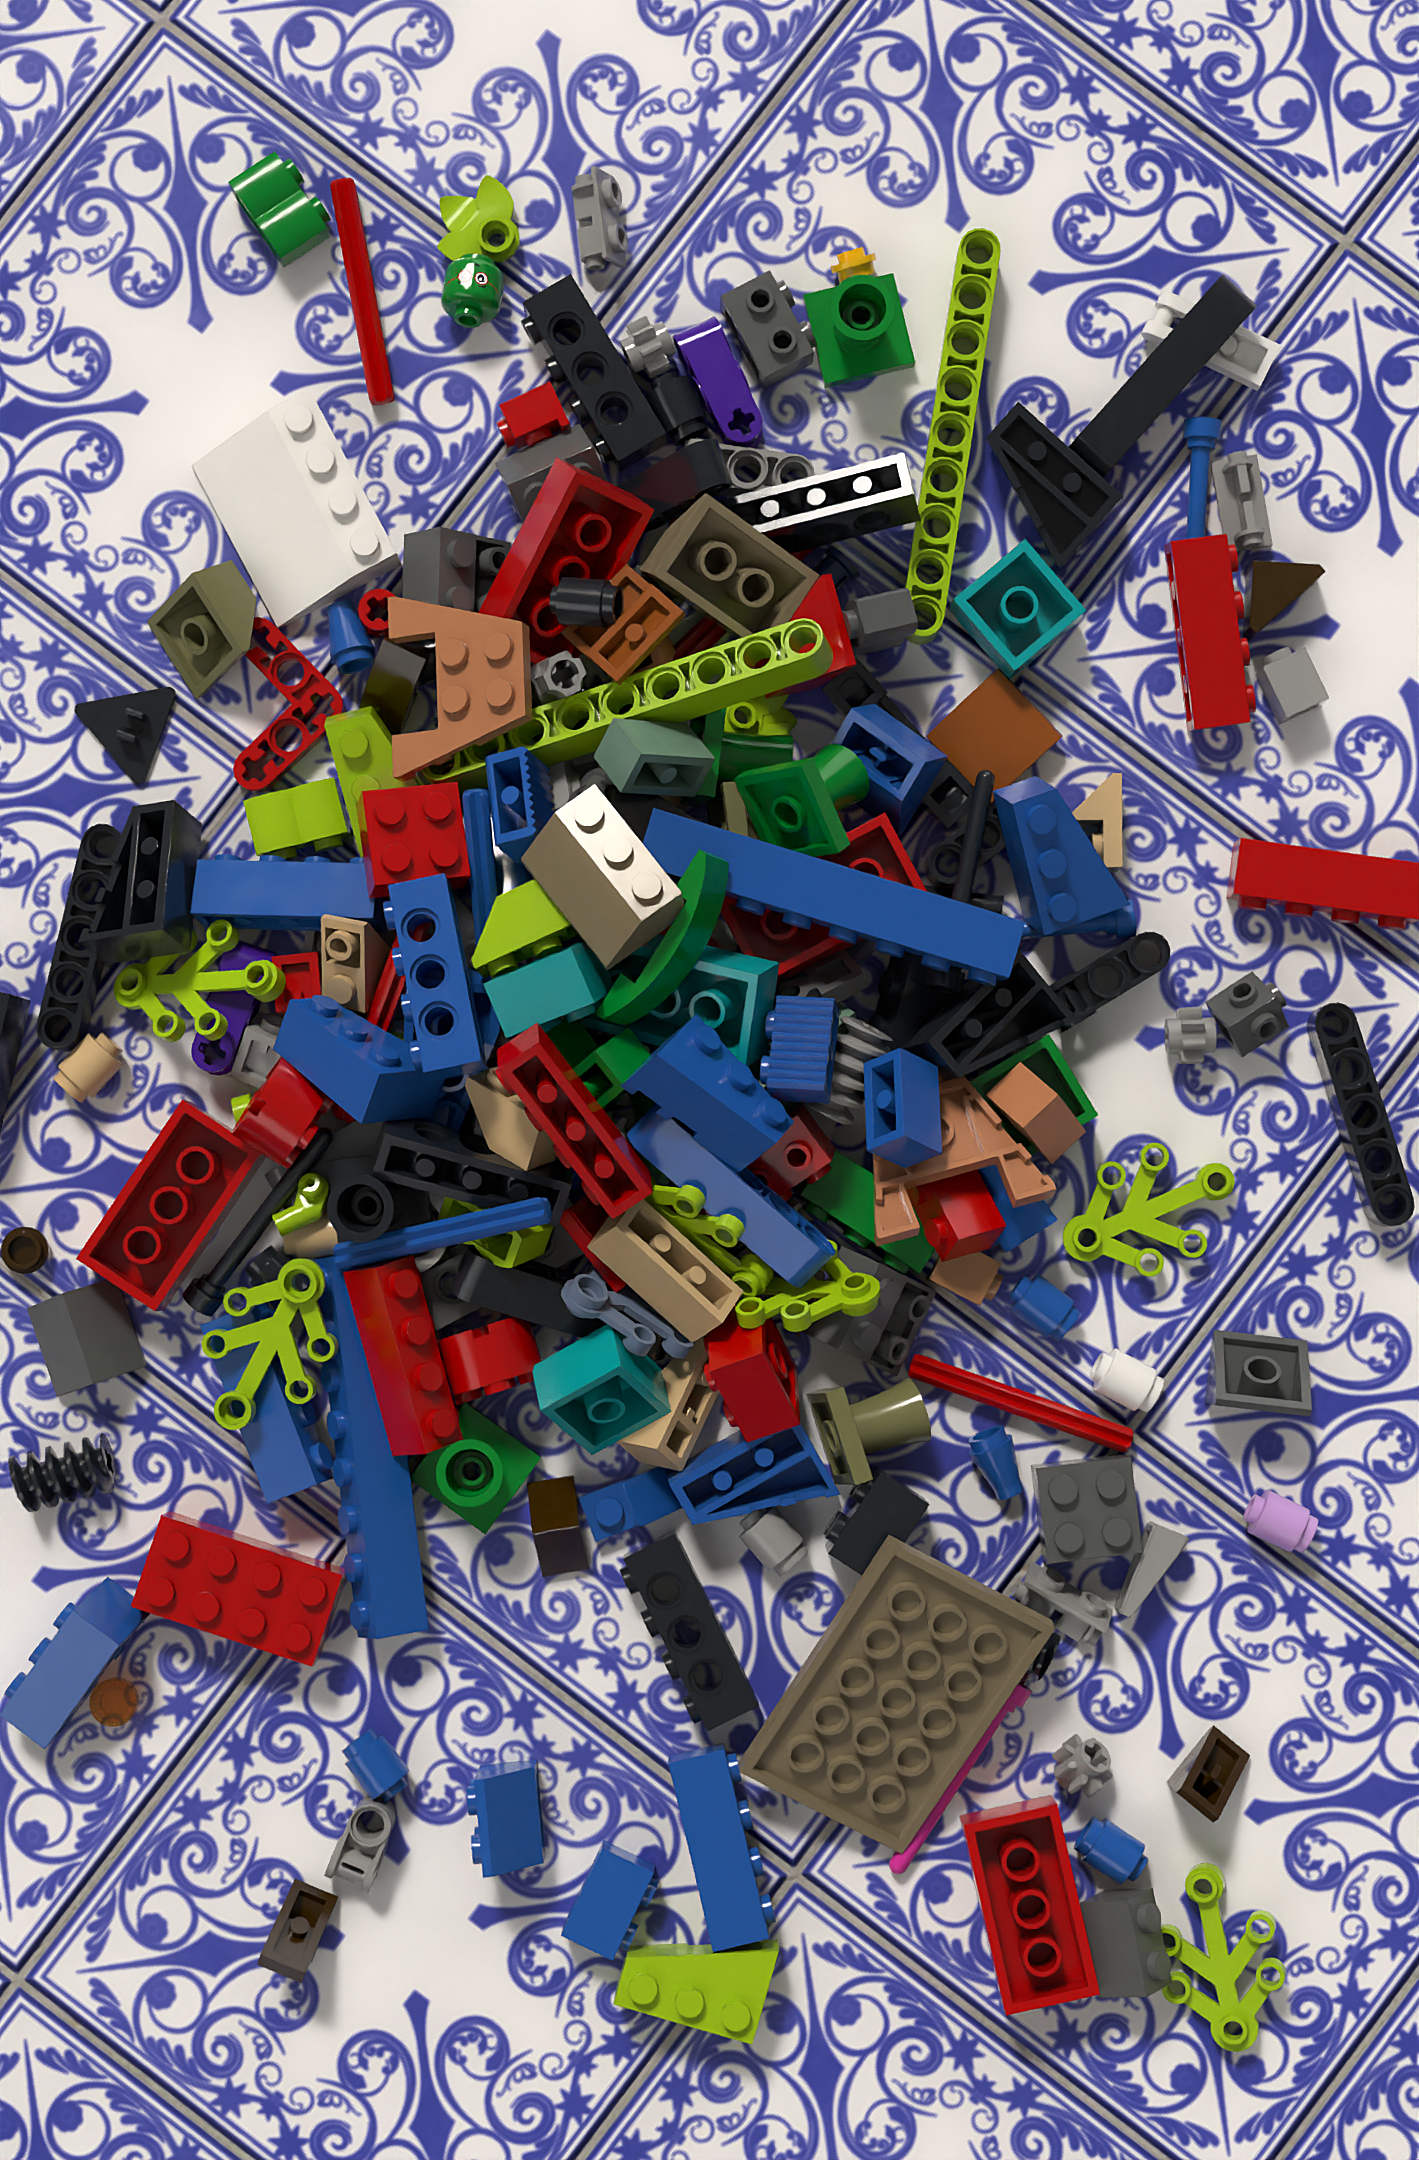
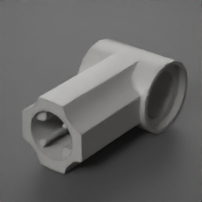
M566 650L530 666L531 694L538 707L568 697L584 689L582 679L587 674L580 658H572L571 654Z

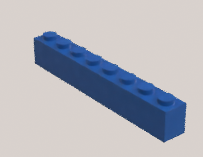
M653 808L643 840V845L672 881L679 882L699 849L719 856L729 862L725 896L737 899L736 908L763 915L766 908L784 914L782 922L808 930L811 923L830 928L828 936L848 943L856 944L858 937L876 942L874 950L890 956L902 958L904 951L923 956L922 965L939 971L949 972L950 965L969 971L968 979L989 986H995L997 979L1005 982L1010 977L1026 922L655 808Z
M335 1257L314 1259L312 1261L321 1267L326 1278L325 1290L318 1299L327 1332L333 1334L339 1344L337 1354L322 1365L321 1381L323 1388L328 1392L330 1412L327 1414V1430L329 1436L334 1440L336 1459L333 1461L332 1473L336 1485L340 1487L342 1503L338 1511V1522L342 1533L346 1536L348 1554L344 1558V1571L348 1581L351 1583L353 1602L350 1605V1620L354 1629L357 1630L358 1638L381 1639L429 1630L408 1455L392 1456L343 1272L354 1268H338L334 1263ZM319 1338L318 1342L323 1347V1355L326 1356L330 1351V1345L327 1340Z

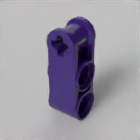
M714 316L673 335L672 339L687 373L691 375L697 395L706 413L711 417L723 444L756 449L762 440V416L753 399L744 372L736 358L733 357L726 335L717 318ZM741 421L744 427L749 426V433L743 435L739 429L734 430V423Z
M239 940L232 950L223 953L218 971L245 970L254 961L268 960L272 962L271 957L278 955L271 950ZM264 973L258 978L257 982L263 978ZM246 990L209 992L206 1003L226 1017L228 1028L220 1039L214 1041L206 1039L197 1032L192 1043L191 1055L195 1064L211 1075L222 1076L232 1071L245 1029L256 1014L259 1013L261 1001L254 998ZM216 1018L208 1023L207 1030H210L215 1025ZM220 1041V1048L226 1051V1056L223 1060L216 1058L213 1064L210 1065L211 1058L205 1055L207 1047L215 1048Z

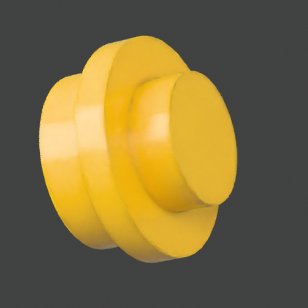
M860 247L836 255L839 264L830 267L832 274L837 272L839 283H841L843 280L854 275H870L875 273L872 261L877 259L875 253L865 255L864 248Z

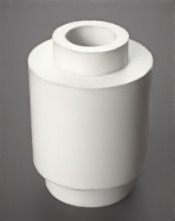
M1116 1348L1109 1355L1101 1353L1090 1372V1378L1095 1380L1094 1391L1132 1411H1136L1139 1408L1144 1412H1148L1157 1401L1164 1384V1379L1156 1375L1154 1368Z

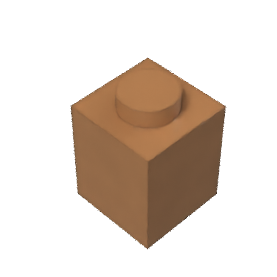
M976 1252L945 1262H941L938 1256L926 1279L976 1305H981L984 1298L992 1301L1004 1276L997 1273L1002 1263L981 1252Z

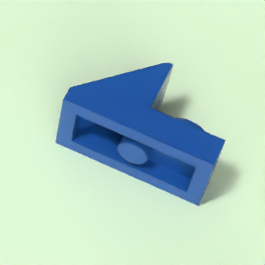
M657 1466L579 1496L595 1542L636 1526L640 1528L682 1509L680 1502L669 1485L665 1473L670 1469Z

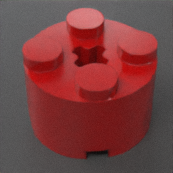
M280 1056L265 1077V1082L248 1103L231 1134L273 1162L289 1169L301 1149L304 1150L319 1128L317 1125L318 1120L322 1114H326L334 1101Z
M516 1317L507 1318L438 1340L439 1351L446 1367L447 1378L456 1405L483 1397L481 1387H483L486 1396L516 1387L514 1378L516 1376L520 1385L534 1381L532 1373L534 1365L542 1361L531 1323Z

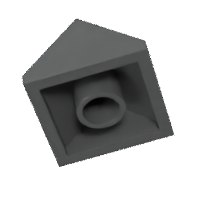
M108 1280L59 1294L27 1308L57 1397L148 1366L122 1289Z
M1214 1330L1211 1341L1205 1402L1217 1406L1310 1416L1312 1402L1307 1340Z

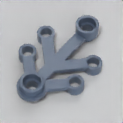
M593 1264L590 1266L588 1274L577 1275L574 1279L568 1280L562 1288V1299L567 1309L573 1315L580 1318L601 1319L625 1335L623 1337V1345L634 1355L645 1356L648 1354L656 1341L653 1331L664 1338L662 1340V1347L669 1355L675 1358H685L695 1344V1341L691 1343L665 1318L657 1314L658 1312L628 1284L617 1293L608 1291L607 1287H609V1284ZM619 1311H624L642 1324L634 1323Z

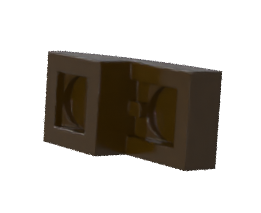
M389 636L385 637L382 640L372 666L359 709L372 706L389 733L393 735L402 734L418 694L415 692L430 655L405 643L396 644L389 639Z

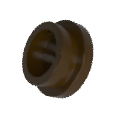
M16 1228L10 1231L2 1242V1259L6 1266L16 1273L29 1274L36 1272L44 1266L48 1259V1241L43 1233L35 1228Z

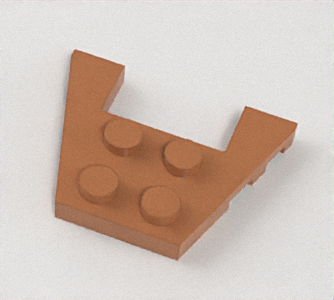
M395 596L388 597L390 640L398 644L435 638L438 729L392 735L393 778L400 782L408 781L417 776L416 772L432 764L439 766L453 759V754L473 744L480 746L532 720L529 626L522 621Z
M965 1076L939 1083L942 1154L907 1168H903L873 1154L874 1240L876 1246L918 1235L920 1226L906 1189L987 1166H997L1013 1208L1054 1197L1056 1186L1047 1174L1043 1176L1031 1161L1032 1156L1021 1143L1016 1144L1001 1126L1002 1120Z

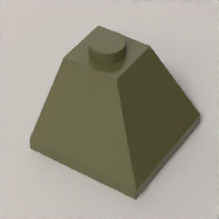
M232 560L191 573L147 620L148 625L196 699L203 697L250 649L257 598Z

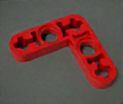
M255 617L252 631L256 630L262 634L268 630L270 633L266 636V640L277 653L282 645L287 650L276 655L268 668L263 663L271 659L260 647L256 646L252 650L249 649L245 656L292 704L245 748L234 762L233 772L237 782L249 792L261 793L272 788L327 735L324 727L327 717L325 714L320 713L311 721L313 726L318 728L312 735L306 725L295 716L300 711H302L306 718L312 715L316 710L313 701L318 696L323 700L328 699L330 696L334 698L330 704L334 712L330 716L344 713L345 703L337 689L272 622L265 618ZM287 661H297L304 668V676L296 685H284L279 680V669ZM294 726L302 732V743L294 751H283L277 745V735L284 727ZM268 743L275 755L284 760V762L277 767V764L271 759L262 769L266 774L262 781L259 782L256 778L246 781L245 777L249 773L245 767L246 764L251 760L256 764L261 763L268 756L261 748Z

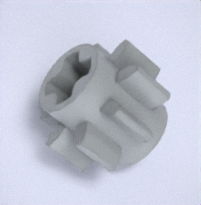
M644 316L627 324L628 330L626 331L629 337L619 342L633 373L635 374L644 369L651 379L670 370L667 358L677 352L664 323L661 321L650 325L647 316Z
M1202 1007L1176 1009V1019H1165L1164 1041L1166 1053L1178 1054L1179 1064H1199L1204 1062V1053H1214L1216 1050V1024L1214 1017L1202 1018Z
M1075 1734L1052 1754V1758L1057 1761L1054 1766L1055 1778L1060 1786L1069 1791L1070 1794L1082 1789L1086 1797L1089 1798L1102 1789L1103 1784L1113 1777V1774L1108 1770L1111 1765L1109 1752L1095 1738L1082 1742L1079 1735Z

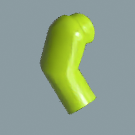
M313 1172L303 1175L298 1183L299 1187L294 1205L272 1215L281 1237L316 1222L322 1217L329 1194V1187L325 1178Z

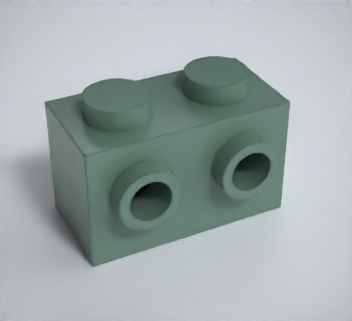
M618 718L612 719L593 756L606 773L607 779L621 793L687 797L696 796L715 761L714 756L688 724Z

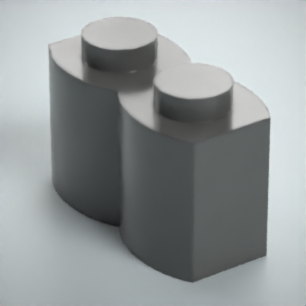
M907 588L849 600L842 611L854 657L898 647L903 643L906 636H911L916 632L918 626L911 594Z

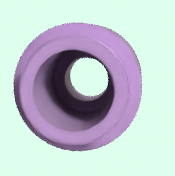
M1266 1490L1261 1497L1254 1494L1243 1515V1520L1249 1522L1248 1533L1288 1552L1294 1549L1303 1553L1311 1543L1318 1525V1518L1309 1515L1310 1510L1270 1490Z

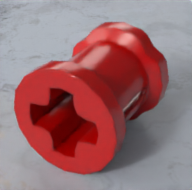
M380 588L365 593L358 606L359 618L368 633L377 638L389 636L388 620L384 622L381 618L375 619L372 610L377 606L383 610L387 609L388 597L395 596L390 591Z

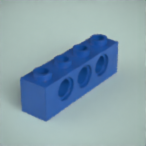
M442 873L388 885L390 901L383 902V908L388 929H396L399 947L392 948V956L398 977L405 975L408 993L401 995V1004L406 1022H414L417 1040L410 1041V1051L415 1069H423V1073L431 1082L488 1070L451 882L446 874ZM433 923L436 925L435 933L429 940L425 942L413 940V932L420 924ZM431 969L444 970V980L438 987L432 989L422 987V978L426 972ZM441 1015L452 1016L454 1024L447 1034L441 1036L431 1034V1024L437 1017Z

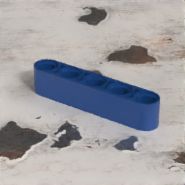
M655 1102L627 1132V1137L634 1148L679 1188L684 1185L698 1188L705 1196L706 1203L703 1208L709 1214L720 1217L723 1214L737 1217L745 1228L740 1241L786 1281L797 1288H802L835 1255V1249L830 1241L747 1167L739 1173L694 1141L692 1135L695 1131L675 1116L667 1121L657 1114V1107L660 1105Z

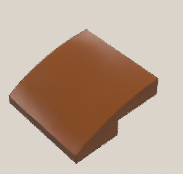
M628 564L611 579L612 585L622 587L624 595L623 614L614 624H609L607 628L567 626L561 632L576 649L619 685L686 616L676 604L653 584L650 585Z
M998 668L952 710L926 737L941 752L948 756L947 759L973 787L975 786L977 774L981 770H990L995 776L994 791L1013 784L1063 735L1004 672ZM992 792V797H991V802H990V804L995 801V800H994V796H993V792Z

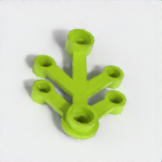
M224 919L216 920L208 927L206 933L208 941L174 974L162 975L181 954L187 953L152 957L145 964H131L124 968L115 980L113 990L116 1000L125 1008L132 1010L143 1009L153 1021L152 1028L154 1033L168 1043L176 1042L182 1038L186 1030V1024L180 1016L166 1009L158 998L159 995L174 994L195 1019L196 1031L206 1039L214 1041L220 1039L226 1033L228 1021L225 1016L211 1008L199 993L246 990L257 1000L270 1002L278 998L285 988L286 978L284 973L268 960L254 961L245 970L204 972L223 952L232 950L239 941L238 929ZM192 930L191 951L195 948L198 941L197 933ZM227 930L226 937L218 941L220 934ZM264 973L263 978L257 982L258 978ZM216 1018L215 1025L210 1030H207L208 1023ZM174 1021L173 1027L168 1032H165L166 1025Z
M1147 1144L1140 1150V1166L1122 1212L1104 1219L1113 1190L1123 1185L1126 1179V1172L1123 1166L1117 1162L1103 1163L1096 1171L1097 1184L1086 1213L1072 1218L1063 1230L1062 1242L1064 1248L1070 1256L1080 1261H1093L1105 1255L1135 1267L1136 1271L1143 1276L1151 1277L1159 1274L1164 1266V1259L1159 1251L1153 1248L1138 1250L1111 1238L1130 1229L1178 1248V1251L1185 1257H1199L1207 1248V1239L1202 1232L1195 1229L1184 1231L1155 1218L1201 1198L1210 1201L1226 1198L1234 1188L1235 1180L1233 1173L1227 1166L1221 1163L1206 1164L1197 1171L1194 1181L1147 1201L1158 1171L1163 1169L1169 1161L1168 1150L1162 1144ZM1151 1148L1158 1149L1162 1154V1161L1157 1166H1151L1146 1161V1153ZM1107 1167H1114L1119 1173V1179L1114 1185H1109L1103 1180L1102 1174ZM1214 1172L1221 1174L1224 1179V1185L1218 1191L1212 1190L1208 1185V1178ZM1085 1228L1092 1230L1095 1235V1241L1089 1247L1082 1246L1078 1241L1080 1231ZM1190 1234L1197 1236L1200 1241L1199 1249L1193 1253L1188 1252L1184 1248V1240ZM1146 1253H1151L1157 1260L1155 1269L1149 1272L1145 1271L1140 1264L1142 1256Z
M650 1175L653 1193L644 1198V1200L710 1261L731 1276V1280L743 1290L742 1297H755L762 1294L773 1278L772 1268L759 1256L753 1254H745L738 1260L705 1235H712L715 1241L722 1246L734 1247L745 1232L743 1223L737 1217L730 1214H723L720 1217L698 1215L706 1203L704 1194L698 1188L691 1185H684L681 1188L658 1186ZM666 1205H673L677 1212L672 1211Z
M829 1240L835 1249V1255L820 1270H824L833 1281L816 1280L813 1276L802 1288H797L784 1278L773 1277L762 1294L776 1296L765 1301L757 1297L744 1298L736 1304L735 1311L738 1323L743 1328L759 1327L766 1319L781 1313L784 1328L791 1332H799L807 1329L812 1322L840 1309L849 1316H863L872 1312L877 1307L878 1299L881 1295L880 1283L871 1275L859 1272L852 1273L840 1260L837 1244ZM718 1267L722 1272H724V1273L731 1279V1276H730L728 1273H726L724 1270H722L720 1267ZM811 1298H821L810 1305L805 1302Z
M306 1258L294 1259L282 1267L277 1280L250 1289L236 1287L225 1294L223 1299L224 1308L227 1313L235 1317L250 1313L255 1305L281 1299L271 1318L228 1331L225 1329H215L206 1333L202 1339L203 1352L213 1359H219L228 1355L232 1349L260 1341L236 1389L222 1394L214 1405L215 1419L222 1427L229 1430H237L248 1425L253 1420L256 1414V1404L253 1398L277 1352L287 1381L285 1386L287 1398L294 1404H304L312 1400L316 1395V1382L305 1373L291 1328V1324L298 1310H300L310 1338L307 1343V1353L310 1358L317 1362H325L337 1354L339 1348L338 1341L333 1334L327 1332L318 1299L325 1290L326 1278L323 1270L316 1262ZM299 1273L307 1275L310 1280V1286L306 1291L298 1289L295 1284L296 1276ZM235 1293H240L246 1298L247 1304L243 1310L236 1309L232 1304V1298ZM214 1335L221 1336L224 1339L225 1348L222 1352H216L211 1347V1339ZM319 1338L327 1340L330 1345V1351L326 1356L320 1355L316 1351L315 1343ZM298 1380L303 1381L308 1386V1394L305 1398L297 1396L294 1392V1384ZM233 1400H239L244 1404L245 1413L242 1417H237L231 1412L230 1407Z
M1200 1863L1190 1870L1185 1881V1890L1189 1898L1198 1903L1209 1956L1184 1939L1177 1927L1165 1924L1161 1926L1162 1934H1171L1176 1941L1174 1947H1165L1168 1956H1175L1214 1984L1219 2003L1194 1988L1190 1977L1180 1971L1171 1972V1980L1182 1982L1186 1992L1182 1995H1176L1167 1985L1162 1988V1993L1170 2003H1184L1211 2022V2034L1219 2046L1228 2051L1240 2052L1251 2047L1256 2041L1259 2023L1255 2014L1270 1992L1279 1989L1283 1985L1286 1978V1968L1276 1958H1266L1261 1961L1256 1971V1981L1239 2002L1235 1981L1261 1943L1271 1940L1276 1930V1921L1269 1912L1263 1910L1253 1912L1246 1923L1245 1933L1229 1955L1218 1899L1225 1888V1877L1217 1866L1210 1863ZM1199 1879L1208 1880L1212 1885V1892L1208 1894L1200 1893L1195 1886V1882ZM1262 1919L1268 1923L1270 1931L1266 1934H1259L1253 1929L1252 1922ZM1266 1967H1273L1279 1972L1280 1978L1274 1982L1268 1981L1264 1978L1262 1970ZM1230 2021L1238 2022L1243 2032L1240 2035H1231L1226 2030L1225 2024Z

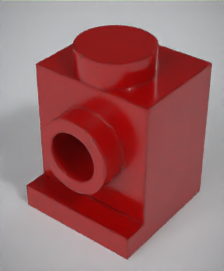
M550 381L499 405L503 419L496 422L507 448L516 445L517 449L526 445L530 447L553 436L552 433L560 430L562 432L571 428L570 422Z

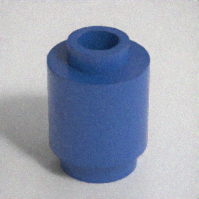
M1039 1273L1032 1279L1024 1275L1008 1296L1014 1302L1010 1308L1013 1314L1043 1337L1047 1338L1050 1335L1056 1341H1060L1081 1313L1073 1306V1299Z
M373 1728L367 1730L342 1750V1753L348 1759L345 1765L371 1800L380 1795L386 1802L408 1785L403 1777L410 1771L386 1737L383 1734L378 1736Z
M1094 1816L1087 1822L1074 1845V1850L1082 1854V1861L1119 1885H1122L1127 1879L1134 1882L1148 1861V1857L1143 1855L1144 1843L1109 1820L1105 1819L1102 1822Z

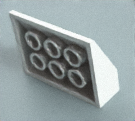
M310 389L267 410L191 465L278 629L402 565Z

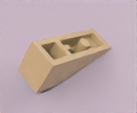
M708 1333L695 1341L694 1346L685 1358H674L662 1370L672 1412L617 1441L620 1446L640 1463L683 1471L719 1393V1390L713 1392L710 1389L704 1374V1365L709 1363V1357L704 1347L703 1337L708 1335Z

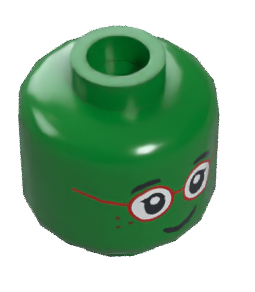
M465 254L460 259L450 263L445 272L441 294L443 310L450 317L454 318L457 324L467 328H476L482 323H488L495 319L501 309L505 285L502 271L495 265L492 259L481 254Z

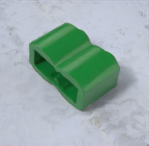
M274 151L228 183L234 197L284 268L330 237L325 224L331 221V218L316 196L309 200L299 186L305 181L293 161L288 158L283 162Z

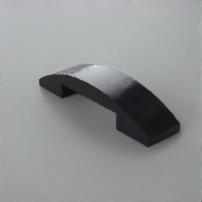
M855 658L857 665L834 677L821 689L844 720L851 708L876 704L925 739L886 695L888 693L886 689L858 658ZM945 761L920 804L943 827L948 829L970 809L974 787L952 763L948 764Z

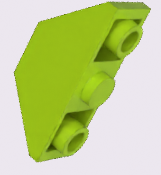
M533 879L496 897L471 961L474 968L483 978L491 976L493 979L506 972L510 973L517 970L519 967L517 963L534 955L537 959L558 952L563 947L562 942L578 936V933L537 881Z

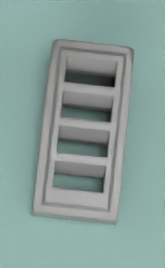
M1151 1521L1146 1524L1141 1537L1143 1553L1134 1554L1114 1605L1118 1612L1131 1618L1187 1545L1189 1537Z

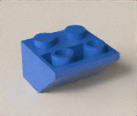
M876 704L851 708L831 744H839L853 751L867 770L869 790L866 797L861 802L856 803V805L874 818L886 813L897 835H901L948 758L946 754Z
M537 1760L480 1765L475 1779H470V1786L467 1787L469 1816L477 1815L478 1827L474 1828V1835H471L473 1864H482L483 1878L544 1863L546 1851Z

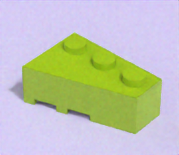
M372 706L326 717L324 724L360 857H363L356 805L361 792L424 785L417 776L402 782L393 778L392 736Z
M778 1939L753 1942L713 1952L711 1944L688 1945V1943L629 1946L616 1986L613 2005L753 2045L779 1953Z

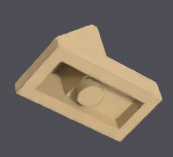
M1112 773L1072 813L1080 826H1098V832H1091L1090 842L1110 872H1118L1123 867L1122 773Z

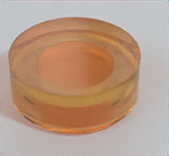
M108 1678L99 1683L92 1691L89 1699L90 1711L93 1717L102 1725L108 1727L121 1726L128 1722L138 1710V1691L130 1681L124 1678Z

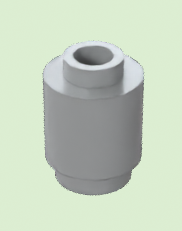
M775 1506L767 1510L764 1508L753 1510L752 1513H749L739 1523L745 1529L739 1535V1538L768 1571L774 1569L780 1577L808 1553L807 1549L801 1544L804 1539Z

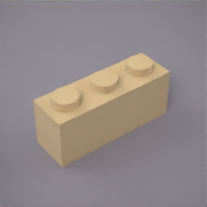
M644 1199L614 1219L609 1216L587 1246L592 1253L691 1343L722 1324L743 1293V1290Z

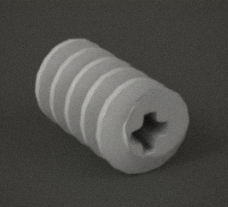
M842 1016L840 1021L847 1027L849 1032L848 1034L838 1033L837 1044L840 1049L835 1053L830 1103L808 1102L805 1104L834 1121L844 1125H851L854 1116L846 1107L860 1108L863 1104L862 1098L855 1091H864L863 1063L874 1059L873 1057H879L891 1052L882 1040H893L863 1021L853 1017Z

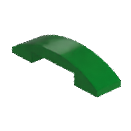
M698 850L676 885L687 902L640 976L636 978L621 973L595 1013L603 1020L628 1025L652 1011L679 986L699 959L715 928L725 897L729 862L714 854Z

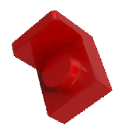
M308 952L271 957L272 963L282 970L286 978L283 992L275 999L276 1013L285 1016L290 999L312 998L314 995H322L321 953Z

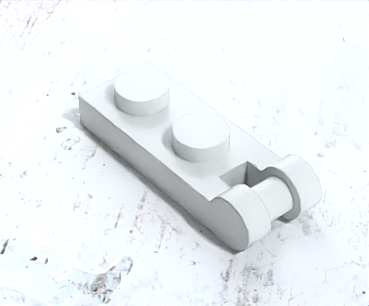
M1162 291L1155 304L1158 310L1154 319L1146 322L1141 332L1142 337L1159 346L1173 330L1170 326L1174 318L1183 319L1195 303L1174 293ZM1239 326L1204 366L1258 391L1277 354L1280 344Z

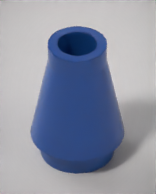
M345 600L329 605L326 611L329 618L330 662L337 666V670L341 674L358 673L370 668L374 664L373 655L376 649L355 611L354 603Z
M994 1426L984 1429L969 1438L968 1442L971 1449L968 1454L993 1488L997 1499L1005 1500L1021 1493L1024 1488L1020 1481L1012 1435L1006 1434L1003 1426Z

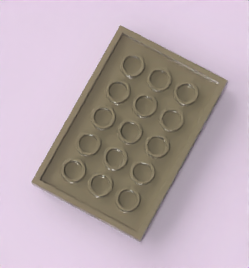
M888 1535L738 1762L739 1772L903 1854L1054 1632L1053 1621Z

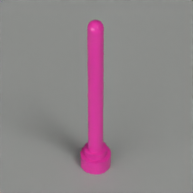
M1021 1682L1018 1683L903 1854L895 1851L889 1861V1868L893 1873L903 1874L907 1870L1008 1711L1013 1713L1017 1706L1020 1708L1024 1706L1032 1693V1690Z

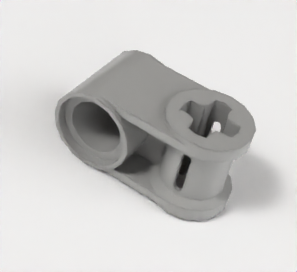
M379 1795L373 1800L366 1796L359 1801L349 1818L343 1835L340 1836L324 1876L331 1879L336 1875L360 1885L362 1892L369 1894L385 1853L383 1852L396 1820L395 1807L390 1800L385 1802ZM364 1811H376L382 1816L384 1827L376 1831L369 1830L363 1825L361 1814Z

